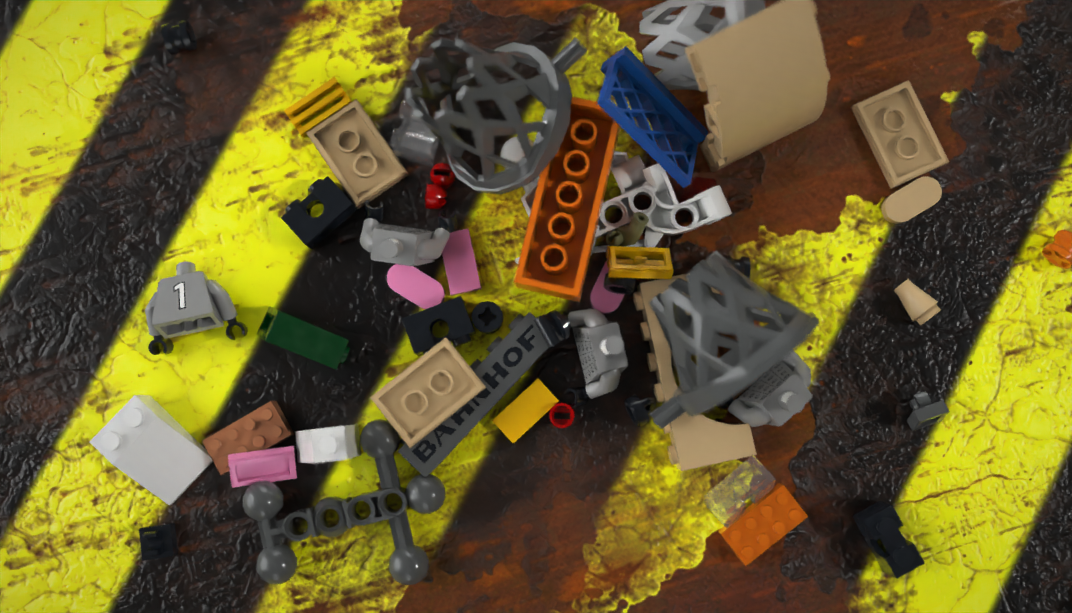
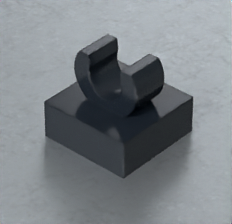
M175 523L139 528L142 561L171 557L178 554Z

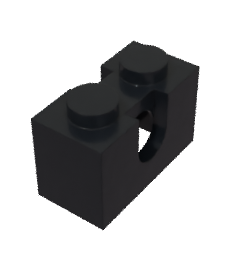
M328 176L325 179L316 180L308 189L310 194L302 202L299 199L291 202L285 209L286 213L281 217L299 239L312 250L358 209ZM323 204V213L318 217H311L313 206Z
M461 296L402 318L414 354L418 356L427 353L445 337L453 343L454 347L472 341L470 336L476 334ZM439 321H445L449 326L447 335L442 338H437L433 334V326Z
M879 501L853 515L857 526L884 573L898 579L925 564L915 544L906 540L898 528L903 526V523L893 505ZM876 540H881L886 552L880 548Z

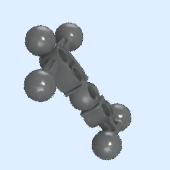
M375 419L363 428L360 435V444L363 451L369 457L375 459L382 489L363 493L353 499L351 497L345 499L336 496L326 497L315 506L308 509H300L289 514L285 519L277 520V515L283 506V494L280 488L267 480L251 484L244 493L242 506L246 514L258 522L263 550L259 553L256 563V570L260 578L269 584L275 585L289 581L295 574L297 557L290 547L282 544V539L289 538L293 541H301L311 535L312 537H317L320 534L326 537H338L356 525H367L389 519L395 550L389 559L391 576L403 585H414L421 582L427 575L429 559L422 548L414 545L406 510L410 507L420 514H431L437 511L443 505L446 497L442 481L432 474H429L426 478L419 474L410 480L406 489L401 487L393 455L399 447L400 435L388 420ZM390 493L398 494L401 497L402 506L400 509L394 510L388 506L387 497ZM359 501H365L369 504L371 508L369 517H362L357 513L356 505ZM328 509H334L338 512L339 522L337 525L327 522L325 514ZM297 516L303 517L307 521L308 528L306 532L302 533L296 529L295 520Z

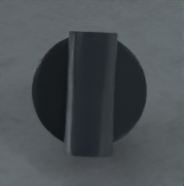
M553 310L534 320L549 348L569 338L571 325L565 314H560L558 311Z

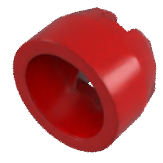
M442 162L432 167L430 178L433 184L445 189L454 183L455 174L449 164ZM435 172H450V176L435 175Z
M426 184L425 208H441L446 203L444 199L447 196L445 189L439 185Z
M566 403L555 404L549 412V419L557 428L569 427L575 418L572 407ZM554 413H570V419H554Z

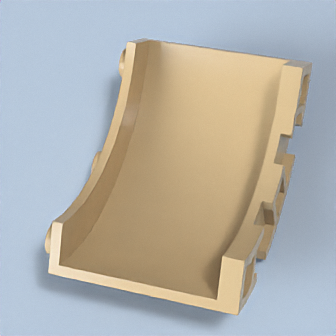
M782 0L684 49L693 69L699 90L702 92L706 90L709 104L704 106L706 126L712 133L706 135L704 142L699 144L711 172H715L815 122L822 114L827 98V82L830 81V73L826 67L822 40L815 19L817 8L813 0Z

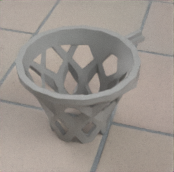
M668 0L642 12L644 19L640 21V33L657 37L642 50L645 64L662 69L654 75L668 90H699L693 69L684 49L766 9L764 0ZM687 6L679 15H669L674 10ZM714 6L725 7L726 16L723 20L710 15ZM661 51L677 55L678 57L675 59H671L658 55L657 53Z

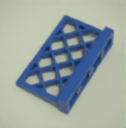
M624 47L602 63L601 71L605 74L597 104L684 188L691 184L698 143L705 140L708 130L627 47ZM611 96H614L616 104L610 99ZM625 97L628 98V101L632 109L629 108ZM647 118L649 119L653 131H651Z

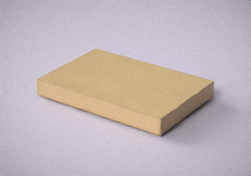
M909 80L851 107L890 189L949 163Z
M357 99L306 132L358 209L365 205L366 200H373L409 175Z
M445 337L370 398L407 446L411 448L483 391L486 386L448 338Z

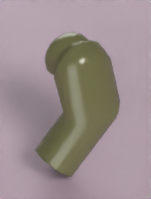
M636 212L629 224L622 225L606 234L607 244L609 246L634 245L639 241L649 218L644 213Z

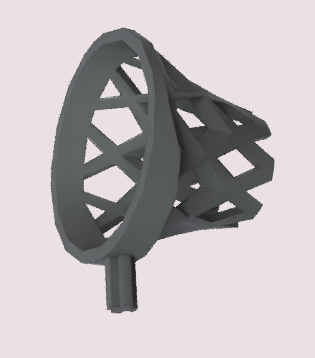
M575 37L552 59L535 46L516 42L497 47L495 50L478 47L458 38L455 41L440 39L432 43L431 46L436 57H418L411 72L418 87L406 88L405 90L406 101L414 110L413 114L440 141L447 153V159L456 177L479 193L504 194L527 185L539 176L558 153L570 124L572 99L569 80L564 72L586 53V47ZM447 51L462 52L467 54L448 55ZM517 62L536 68L540 75L526 80L512 68ZM467 67L470 74L458 77L459 69ZM439 69L441 81L430 84L425 70ZM497 69L508 72L517 80L498 84L490 74ZM531 93L546 109L541 121L523 123L515 102ZM444 98H446L448 110H441L440 102ZM494 99L507 121L482 119L474 100ZM419 100H424L428 113ZM458 126L471 130L476 148L466 144L457 135ZM537 132L531 147L527 133ZM516 134L525 156L520 161L514 162L494 155V136ZM463 150L481 157L483 175H478L461 159ZM494 163L509 167L494 174Z
M717 251L713 252L706 261L702 260L693 267V270L686 275L687 281L681 278L676 279L668 286L669 288L662 294L659 293L648 302L666 336L680 382V386L675 390L673 397L650 413L654 423L662 429L685 412L689 416H695L723 403L759 379L787 357L809 337L819 324V319L813 312L806 313L800 308L767 292L744 276ZM711 288L722 292L723 295L712 292ZM685 311L692 314V318L686 315ZM754 320L768 324L761 328L754 325ZM719 333L737 335V341ZM718 346L730 349L724 355L717 358ZM691 354L697 358V365L691 360Z

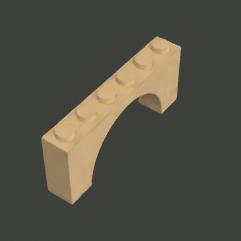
M688 273L672 276V279H658L640 283L637 286L638 292L633 293L636 310H642L644 322L640 323L643 341L649 340L651 353H647V361L650 371L656 372L658 383L653 386L658 403L662 402L664 404L671 399L678 387L672 372V352L648 302L659 293L662 294L669 288L668 286L676 279L681 278L687 281L686 275ZM711 288L712 292L720 294L718 290ZM685 311L686 315H691L689 312ZM685 412L663 428L664 434H670L672 443L671 446H667L671 465L676 464L677 469L681 471L757 455L750 424L748 423L725 424L711 420L702 414L689 416Z

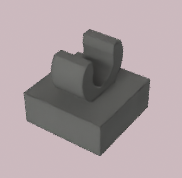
M924 391L913 395L914 399L909 401L913 412L907 419V422L913 432L941 422L949 410L944 400L932 404L928 393Z

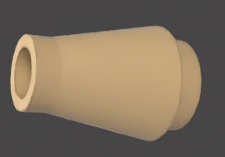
M909 279L893 290L898 295L911 320H916L920 326L941 310L936 305L938 301L914 285Z

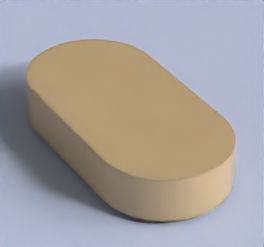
M923 176L885 198L881 207L884 218L890 223L901 224L935 205L942 195L939 182L932 177Z

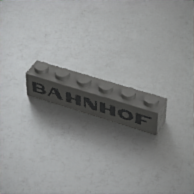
M530 312L525 317L520 313L508 326L512 331L504 339L498 336L486 349L490 354L482 362L477 359L470 365L471 369L486 386L483 391L413 447L409 448L403 439L400 440L403 446L398 452L425 478L436 469L549 348L534 322L536 317Z

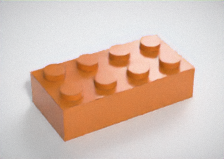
M778 483L718 530V533L738 559L747 566L808 516L786 487Z

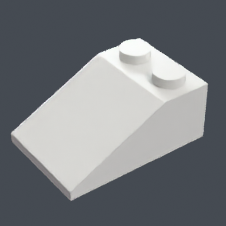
M134 395L90 441L112 465L169 506L213 462L208 451L150 395Z

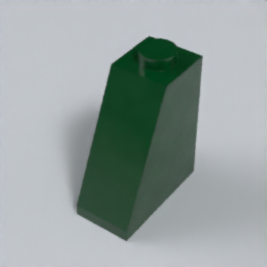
M271 306L268 307L257 332V335L264 341L334 369H337L339 363H344L349 353V347L347 346L349 340Z

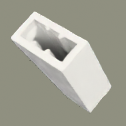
M358 424L295 431L298 463L347 460L361 455Z

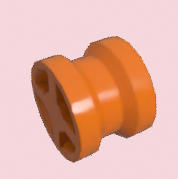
M1059 230L1053 237V243L1047 244L1043 248L1042 253L1052 264L1060 268L1069 269L1072 266V232Z

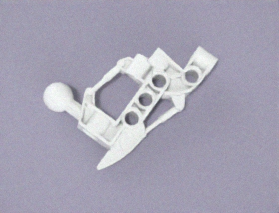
M518 137L509 139L501 148L500 157L518 162L525 156ZM529 139L530 144H531V147H532L534 142ZM615 151L611 171L619 186L621 195L602 204L590 256L593 253L606 252L609 245L595 247L596 240L605 236L611 230L629 224L636 212L644 213L649 218L645 227V238L639 240L634 245L625 247L655 248L663 235L673 236L687 233L701 226L719 221L731 215L732 212L720 185L709 188L679 204L666 171L658 163L645 168L639 155L629 159L627 153ZM539 176L523 186L525 194L521 201L528 217H530ZM641 194L648 196L651 200V206L643 211L638 210L633 204L635 197ZM611 207H617L623 213L622 219L617 223H609L605 219V212ZM687 210L690 212L692 223L689 226H680L676 222L675 214L678 211ZM520 257L515 259V262L517 264L519 263Z

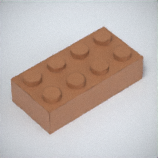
M270 401L204 439L202 442L220 475L230 473L229 454L271 449L295 434L277 401Z

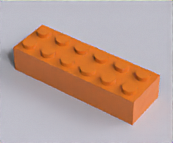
M572 97L570 124L558 153L540 173L514 283L519 289L580 302L621 128L595 101Z

